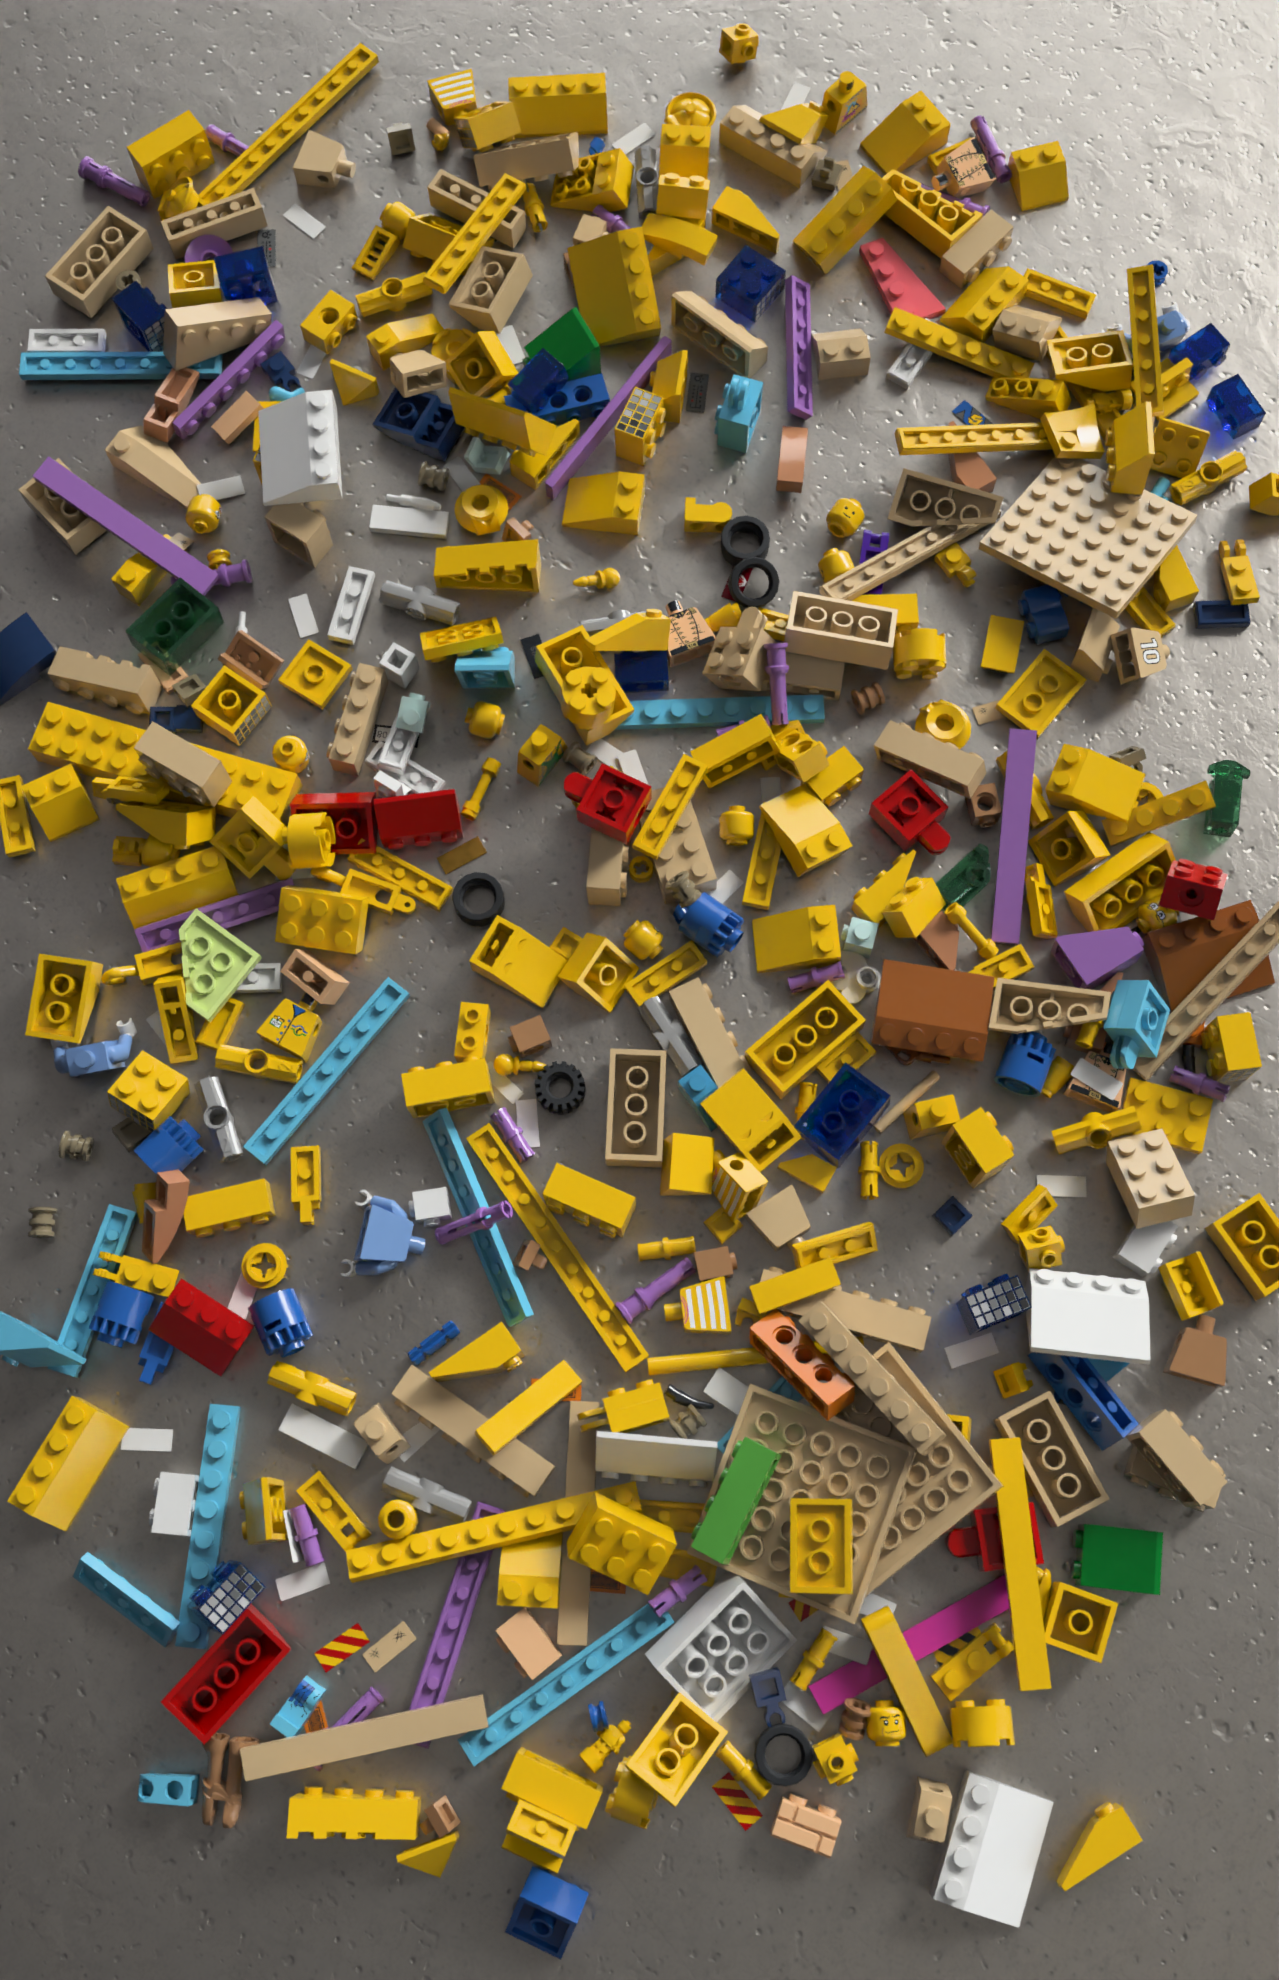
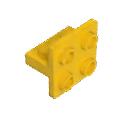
M1187 357L1176 365L1169 358L1160 362L1164 415L1156 416L1158 421L1160 418H1167L1199 395V391L1189 381V373L1193 363ZM1133 380L1131 381L1130 390L1135 394V381Z
M1160 418L1153 432L1154 458L1150 469L1179 478L1192 474L1198 467L1210 432L1166 418Z

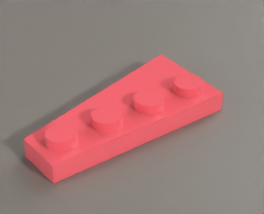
M884 238L860 245L859 253L890 314H892L894 307L929 320L945 313L946 308Z

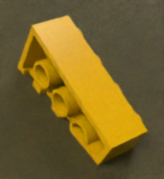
M894 169L882 178L892 187L898 199L885 212V215L941 259L983 216L982 213L976 210L972 213L964 209V204L956 200L952 203L942 198V193L934 189L931 191L922 188L920 182Z
M538 539L436 548L434 566L436 588L539 592L541 558Z

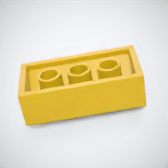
M605 73L508 77L509 102L513 103L521 128V133L514 135L515 138L557 136L578 132V135L608 133Z
M862 166L792 242L826 275L898 199L892 187L875 171Z
M449 387L448 393L455 422L465 427L464 433L479 437L480 433L484 434L482 439L497 444L499 439L502 441V446L515 451L517 446L521 447L520 452L535 457L536 453L547 455L556 425L525 411Z
M581 625L537 645L535 662L560 704L563 682L571 670L581 667H602L608 671L616 687L612 715L604 722V725L595 729H580L577 727V724L573 723L585 745H588L609 735L635 709L600 652L594 651L585 645V639L590 636L584 626Z
M1148 832L1064 891L1072 913L1088 932L1124 927L1138 917L1137 910L1141 905L1155 896L1162 895L1167 874L1172 861L1175 860L1169 841Z
M215 846L116 878L124 907L134 930L239 895L229 859Z
M71 1396L7 1502L41 1521L67 1531L130 1426L86 1400Z

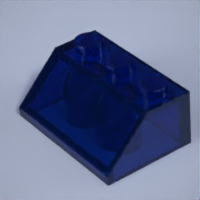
M845 1062L797 1121L794 1128L815 1152L839 1169L890 1106L891 1095Z

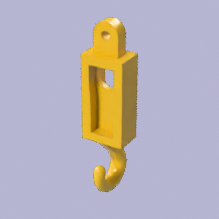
M326 867L311 868L310 870L312 876L328 883L333 882L342 887L340 893L369 897L368 907L392 916L394 910L403 914H412L416 909L415 901L411 897L401 894V887L353 869H349L347 876H343ZM380 890L391 893L387 904L376 900V894Z
M181 942L134 955L137 965L115 967L105 971L101 977L102 983L105 985H115L125 982L126 977L140 976L143 985L154 983L158 977L183 973L182 963L174 965L171 961L172 956L182 953Z

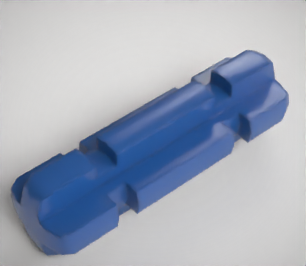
M448 1321L442 1326V1330L435 1331L420 1343L421 1346L418 1348L414 1347L408 1352V1357L414 1365L422 1363L426 1360L425 1357L427 1355L430 1357L447 1344L449 1338L452 1340L460 1333L453 1321Z

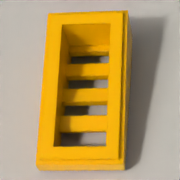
M376 225L353 264L352 269L374 281L400 244L398 237ZM382 240L383 242H385V243H387V244H386L385 246H383V245L379 244V242ZM375 248H377V249L381 250L382 252H381V254H378V253L374 252L373 250H374ZM371 255L378 260L375 263L368 259V257ZM366 263L373 268L369 271L362 267V265Z

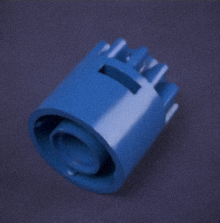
M704 892L688 909L679 925L678 931L718 958L725 950L730 953L737 946L744 934L740 930L744 919Z
M1037 1032L1011 1033L994 1077L995 1082L1005 1089L1021 1095L1040 1096L1056 1049L1052 1047V1044L1047 1043L1048 1039Z
M169 1116L134 1149V1152L157 1174V1172L178 1169L182 1172L204 1149L196 1142L202 1136L185 1119L177 1123Z
M107 1280L98 1303V1310L95 1311L88 1329L100 1332L97 1338L99 1341L120 1348L123 1347L125 1341L136 1345L143 1328L142 1323L145 1316L149 1313L154 1296Z
M293 1288L270 1294L248 1307L251 1319L268 1356L280 1354V1357L284 1358L304 1349V1341L309 1340L313 1336Z

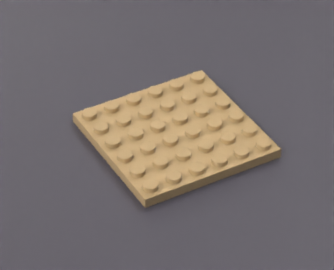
M1055 456L980 541L979 550L1117 619L1194 525L1197 514L1145 489L1142 495L1111 492L1110 481L1106 480L1107 471L1082 459L1056 458Z
M889 1342L872 1356L947 1437L926 1457L918 1451L916 1452L865 1598L1003 1487L1001 1482ZM854 1382V1401L834 1417L914 1447Z
M750 1384L698 1523H703L708 1513L705 1511L706 1504L712 1495L716 1496L721 1486L718 1484L719 1478L726 1467L730 1468L734 1460L732 1452L739 1440L743 1441L744 1437L750 1438L782 1456L729 1565L721 1564L692 1548L693 1539L687 1554L855 1624L917 1450L914 1447L837 1417H832L827 1421L814 1408ZM790 1498L852 1499L853 1594L790 1593Z

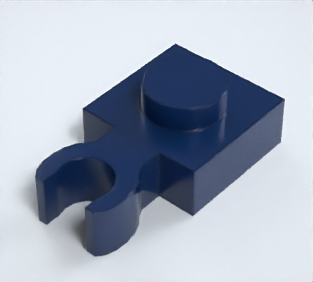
M281 351L260 364L264 373L275 386L283 383L284 389L291 392L289 388L291 385H296L298 388L301 387L299 379L294 376L297 374L294 366Z
M778 1667L750 1674L749 1679L755 1705L757 1708L765 1706L764 1720L766 1724L772 1727L770 1716L773 1713H778L782 1724L785 1723V1714L779 1707L778 1702L787 1699Z

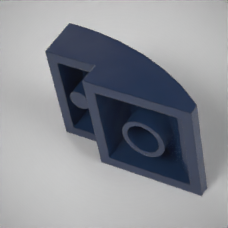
M396 387L372 424L374 428L399 443L442 461L446 460L465 428L456 424L452 406L441 403L438 396L425 392L404 398Z
M27 612L0 632V706L42 678L39 673L51 666L57 653Z

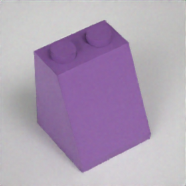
M1129 927L1059 936L1053 943L1051 953L1075 988L1093 990L1111 979L1118 971L1122 972L1137 963L1144 951L1142 947L1144 943L1137 932L1134 931L1132 933Z

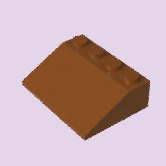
M1251 900L1217 910L1214 921L1195 917L1148 932L1143 938L1144 946L1142 947L1164 1001L1170 1009V1014L1260 921ZM1269 954L1226 999L1275 983Z
M884 959L870 1038L871 1043L983 1062L988 1037L994 977Z

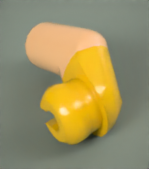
M431 118L426 126L434 134V140L431 139L432 146L437 151H443L448 147L450 133L435 118Z

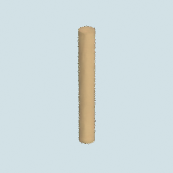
M932 1070L873 1125L874 1129L879 1134L885 1131L940 1079L939 1074Z

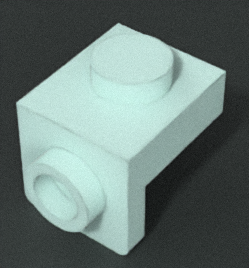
M473 437L464 458L476 473L500 475L510 453L505 447L485 446L479 437Z
M410 692L409 697L402 696L396 728L423 733L427 711L431 704L425 701L424 695Z

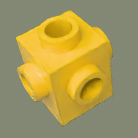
M744 23L724 28L721 31L719 53L731 64L744 63L747 60L756 59L759 35L749 25Z
M1051 1226L1038 1227L1034 1230L1018 1233L1020 1257L1028 1272L1029 1268L1049 1269L1062 1265L1061 1253L1065 1252L1064 1242L1060 1235L1057 1236Z
M839 1732L812 1746L817 1757L813 1765L821 1780L827 1778L829 1784L836 1782L837 1786H840L854 1778L852 1773L858 1771L854 1763L859 1761V1758L852 1744L846 1745ZM834 1757H840L838 1765H831Z

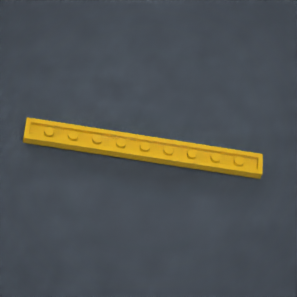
M359 43L198 195L199 202L197 206L202 207L241 193L379 63L378 55Z
M486 1124L467 1137L466 1140L536 1243L541 1245V1250L624 1372L627 1373L647 1359L649 1354L491 1124Z
M628 1482L409 1535L403 1539H392L347 1550L349 1579L351 1583L573 1530L595 1492L639 1513H643L636 1482Z

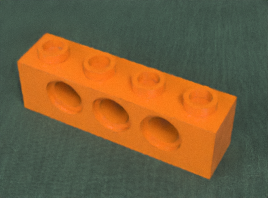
M774 1309L750 1327V1344L827 1421L854 1401V1381L847 1373H842L835 1366L828 1354H822L815 1347L812 1339L806 1334L803 1335L795 1327L790 1317L787 1315L783 1316L777 1309ZM822 1380H823V1381H827L828 1383H820V1382H818V1381H822Z

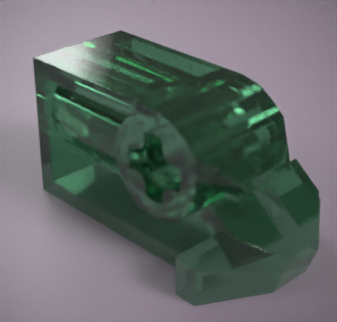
M1222 760L1209 765L1207 768V774H1212L1211 777H1214L1209 783V789L1216 807L1205 811L1203 834L1231 837L1239 825L1243 779L1249 778L1250 770L1237 761Z
M981 843L977 844L935 882L946 903L943 907L944 910L955 902L964 907L989 883L991 867L990 863H988L989 850L987 846ZM973 873L977 876L974 882L971 880Z

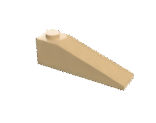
M140 425L120 430L106 447L105 452L112 466L183 508L187 509L189 501L194 496L199 495L197 485L201 483L166 442L145 435L144 426Z
M903 468L887 519L912 527L996 523L1004 497Z
M997 978L989 1030L1019 1034L1107 1020L1111 992Z

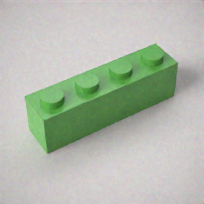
M744 1437L743 1441L739 1440L732 1452L734 1460L730 1468L726 1467L723 1470L718 1484L721 1486L716 1496L712 1495L706 1504L705 1511L708 1513L703 1523L699 1522L691 1535V1539L694 1540L691 1545L692 1548L721 1564L729 1565L782 1455L747 1437Z

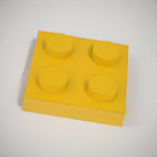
M308 639L278 681L282 686L323 710L353 668L351 664Z

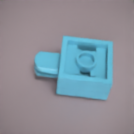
M733 374L731 383H726L722 396L725 399L723 406L718 405L715 414L717 423L714 434L718 435L717 445L747 453L761 412L763 382Z
M1118 980L1115 991L1111 994V1004L1107 1020H1104V1029L1114 1041L1110 1062L1115 1069H1134L1137 1057L1157 1058L1170 1009L1149 980Z

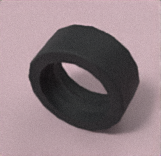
M738 516L724 526L721 534V552L725 560L731 565L736 566L744 559L751 557L764 559L767 557L770 535L769 530L762 521L751 516ZM748 531L760 538V546L758 550L752 553H741L730 546V539L732 535L738 532Z
M751 557L744 559L734 566L729 575L728 587L730 595L735 602L743 607L758 608L773 600L778 592L780 581L777 570L770 562L764 558ZM751 567L763 570L769 580L766 593L755 599L743 595L738 584L742 572Z
M474 872L465 875L457 882L453 889L452 901L457 915L463 922L471 926L483 927L492 924L496 916L502 914L505 897L501 884L495 877L487 873ZM476 885L489 887L495 897L492 908L481 914H473L463 905V895L469 888Z
M780 1723L768 1727L760 1734L755 1743L754 1757L758 1770L766 1780L774 1785L787 1787L799 1783L807 1776L812 1766L813 1752L809 1740L801 1730L793 1725ZM782 1735L796 1740L801 1750V1761L798 1767L786 1774L777 1773L772 1770L767 1764L765 1757L766 1747L769 1742L775 1737Z

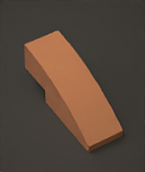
M188 367L177 371L172 368L155 393L154 404L143 419L145 435L168 443L175 431L172 422L187 408L199 378L198 371Z
M783 426L776 491L802 493L808 428Z
M179 1169L157 1172L155 1199L144 1201L142 1252L152 1264L158 1263L168 1249L185 1210L190 1181Z

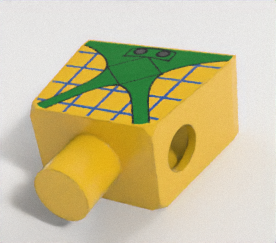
M540 724L518 752L517 773L539 787L568 748L563 738L543 724Z

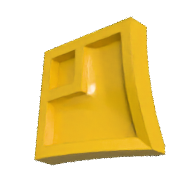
M1094 404L1068 411L1044 412L1040 421L1056 458H1102L1105 450L1098 431Z

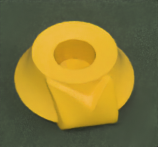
M696 92L682 93L675 96L668 103L664 122L674 125L711 127L716 119V108L713 102L703 94Z
M190 177L180 178L168 191H163L162 199L157 209L161 221L196 209L199 196L193 188V182Z
M475 485L467 488L459 495L455 502L454 513L457 521L463 528L479 536L501 530L500 525L505 521L508 514V502L503 493L497 488L489 485Z
M940 699L938 702L929 703L919 709L920 713L916 719L915 731L929 733L938 741L954 744L959 750L968 742L971 735V723L967 714L960 707Z

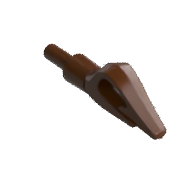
M884 1046L903 1065H910L915 1060L930 1064L931 1061L945 1064L950 1063V1057ZM903 1053L909 1056V1059L903 1060L898 1054Z

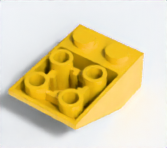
M621 148L579 158V167L572 170V175L558 177V173H555L550 205L556 208L592 212L597 205H602L609 212L628 208L634 166Z
M498 915L469 960L472 971L542 1009L560 981L558 975L568 962L567 959L534 936Z
M744 1068L700 1103L738 1153H742L759 1172L802 1138L788 1118Z

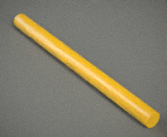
M856 1336L859 1342L864 1346L863 1336ZM813 1341L815 1347L822 1354H828L817 1341ZM754 1347L647 1358L649 1376L769 1363Z

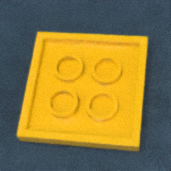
M496 616L420 633L425 661L431 659V662L443 661L447 659L446 656L457 654L459 657L467 656L473 653L472 650L483 648L484 651L494 650L499 647L498 644L504 643Z

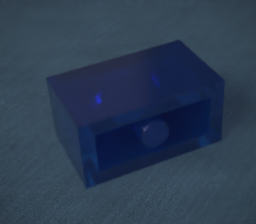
M1210 323L1173 347L1168 358L1176 365L1187 357L1193 363L1189 373V381L1192 379L1198 380L1206 373L1207 369L1212 366L1217 367L1225 361L1230 343Z
M542 348L507 385L512 396L532 414H535L538 409H542L547 405L549 398L556 391L561 390L565 386L569 377L565 366Z
M1239 374L1212 386L1206 399L1208 408L1216 414L1222 428L1230 434L1233 440L1258 428L1266 414Z
M622 651L614 654L615 678L624 693L669 691L667 651Z

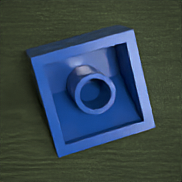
M532 1866L505 1933L561 1960L589 1893L580 1889L575 1884L567 1883L553 1876L548 1871Z

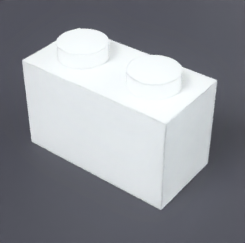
M1171 1221L1136 1229L1134 1224L1113 1258L1141 1277L1149 1274V1272L1154 1274L1162 1263V1259L1159 1258L1164 1248L1169 1250L1177 1239L1174 1232L1178 1226Z
M160 1472V1477L156 1478L153 1488V1494L157 1496L155 1508L151 1509L149 1515V1526H152L151 1533L191 1536L199 1483L198 1475Z

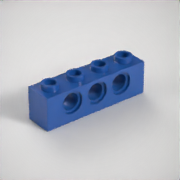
M601 373L504 396L505 405L527 413L535 411L537 413L532 415L558 426L573 419L580 421L591 417L597 418L610 402L603 374Z
M1031 1352L1027 1355L1102 1451L1123 1439L1139 1424L1087 1358Z

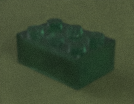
M180 577L125 632L133 647L171 676L224 623L219 607Z

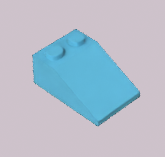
M498 647L493 651H482V648L472 650L473 653L470 655L458 656L455 663V673L462 688H515V656L513 651H508V648Z
M0 1311V1356L1 1354L3 1355L2 1360L15 1367L19 1363L28 1367L82 1365L87 1360L31 1325Z

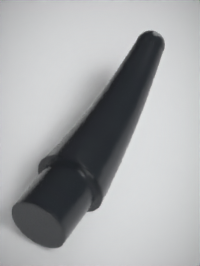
M1183 1045V1067L1185 1070L1196 1073L1195 1045Z
M671 1384L664 1391V1394L673 1399V1402L686 1407L692 1404L696 1409L714 1408L713 1403L696 1399Z

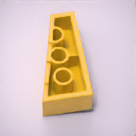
M305 1786L304 1791L298 1792L289 1799L286 1838L298 1839V1834L301 1832H310V1836H313V1839L334 1837L335 1833H341V1837L345 1839L366 1838V1834H372V1839L415 1840L419 1836L421 1796H414V1791L396 1790L395 1795H383V1789H365V1794H353V1788L337 1787L334 1793L322 1792L323 1787Z

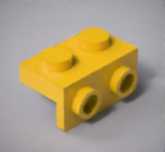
M1200 1251L1159 1266L1158 1269L1181 1321L1224 1304Z

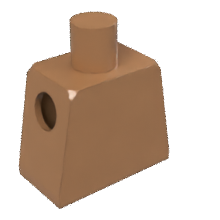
M1198 1315L1195 1329L1185 1327L1179 1331L1163 1373L1214 1388L1225 1386L1227 1340L1224 1337L1213 1334L1215 1318Z

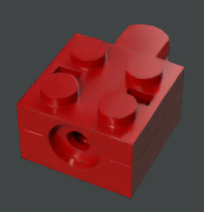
M603 763L593 779L580 773L572 772L564 780L565 796L579 803L576 809L578 822L627 845L652 799V786Z
M912 769L871 803L869 815L905 852L917 841L934 856L944 853L949 845L950 835L939 824L945 818L948 806Z
M1173 860L1166 877L1159 906L1214 921L1228 874L1222 873L1223 870L1220 868L1195 864L1190 860Z
M1029 1502L1036 1565L1044 1564L1034 1502ZM997 1507L972 1511L970 1513L972 1526L953 1529L946 1538V1547L951 1555L957 1558L977 1556L979 1571L981 1572L1004 1569L999 1520L996 1514L998 1513Z

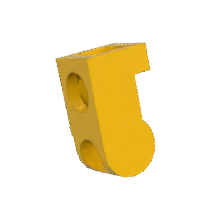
M685 497L684 532L720 533L723 531L724 526L732 520V509L727 503L717 502L713 505L696 504V498Z

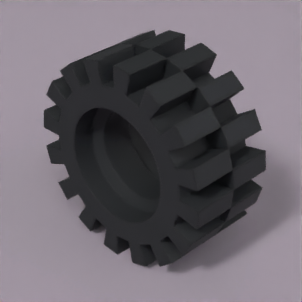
M557 1061L552 1062L551 1066L545 1065L543 1067L544 1070L542 1072L539 1071L537 1074L538 1078L535 1079V1093L538 1102L541 1103L544 1109H548L553 1114L558 1112L559 1115H564L563 1112H573L572 1109L578 1108L580 1102L585 1097L584 1093L586 1090L582 1073L573 1064L567 1065L565 1061H562L561 1064H557ZM557 1078H564L571 1084L569 1094L563 1098L554 1097L549 1091L551 1082Z

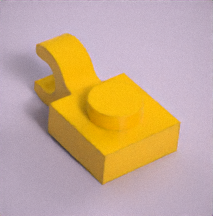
M957 542L935 555L934 561L949 579L956 575L966 588L975 583L973 578L977 574L970 567L972 560Z

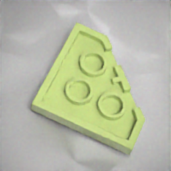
M196 908L179 929L183 955L181 956L183 976L186 984V1004L207 1021L211 1022L262 957Z

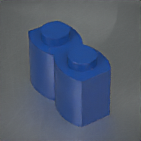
M1047 584L1023 591L1021 599L1018 600V608L1022 616L1025 615L1028 621L1026 623V630L1029 638H1033L1036 645L1067 637L1070 628L1056 588Z

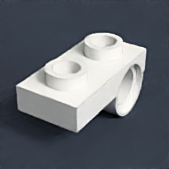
M379 771L373 778L377 799L413 794L411 788L382 771Z

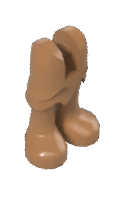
M215 1733L205 1745L202 1743L208 1756L207 1778H203L202 1821L204 1825L212 1826L214 1824L218 1801H225L222 1826L223 1828H233L238 1821L243 1798L241 1793L243 1766L240 1749L259 1744L260 1740L258 1738L237 1736L230 1739V1736L227 1734ZM229 1745V1764L226 1782L221 1779L224 1756Z

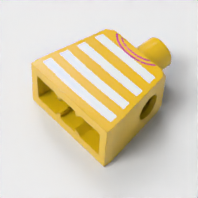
M472 69L427 80L430 99L445 125L455 124L453 118L477 109Z
M721 1150L714 1151L712 1192L730 1220L734 1222L746 1216V1213L757 1207L768 1181L742 1153H735L726 1158Z
M724 1276L679 1289L680 1302L664 1304L666 1322L683 1320L684 1332L731 1334Z

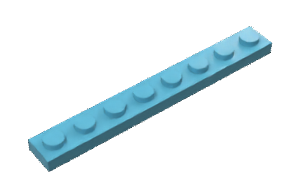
M163 352L21 353L19 376L22 380L166 379L173 367ZM222 354L190 365L188 368L199 372L198 379H216L222 373Z
M823 694L787 696L788 721L799 720L801 724L824 723ZM771 696L630 701L635 709L634 712L615 730L732 726L739 724L740 720L746 722L760 714L763 717L768 715L770 725H772Z
M387 977L243 1147L263 1164L267 1165L407 1001L410 994Z
M448 1109L437 1110L422 1122L462 1218L474 1214L478 1208H488L489 1206ZM491 1215L481 1218L480 1221L490 1218ZM496 1223L488 1230L480 1229L470 1233L472 1242L508 1327L515 1326L534 1315Z
M210 1404L179 1615L180 1625L177 1629L175 1643L177 1647L207 1649L210 1626L205 1622L208 1618L203 1620L197 1615L200 1610L195 1613L189 1605L195 1600L202 1606L196 1599L201 1592L209 1599L203 1592L208 1584L215 1590L210 1582L215 1577L217 1578L241 1410L239 1406Z
M646 1604L488 1717L489 1726L487 1728L470 1731L460 1737L458 1742L472 1765L476 1766L675 1623L668 1611L659 1618L654 1613V1609L649 1604Z

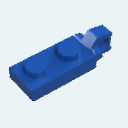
M163 1302L160 1303L156 1315L158 1314V1312L160 1311L161 1307L163 1306V1304H164ZM150 1331L139 1355L140 1360L138 1365L144 1366L139 1381L148 1385L152 1384L156 1371L164 1372L175 1348Z

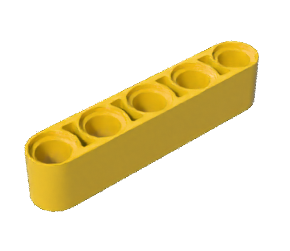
M888 1605L861 1618L860 1620L901 1708L905 1711L908 1723L924 1755L928 1757L953 1744L951 1735Z

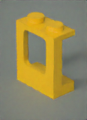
M519 1799L507 1827V1835L501 1848L550 1872L558 1874L577 1826Z

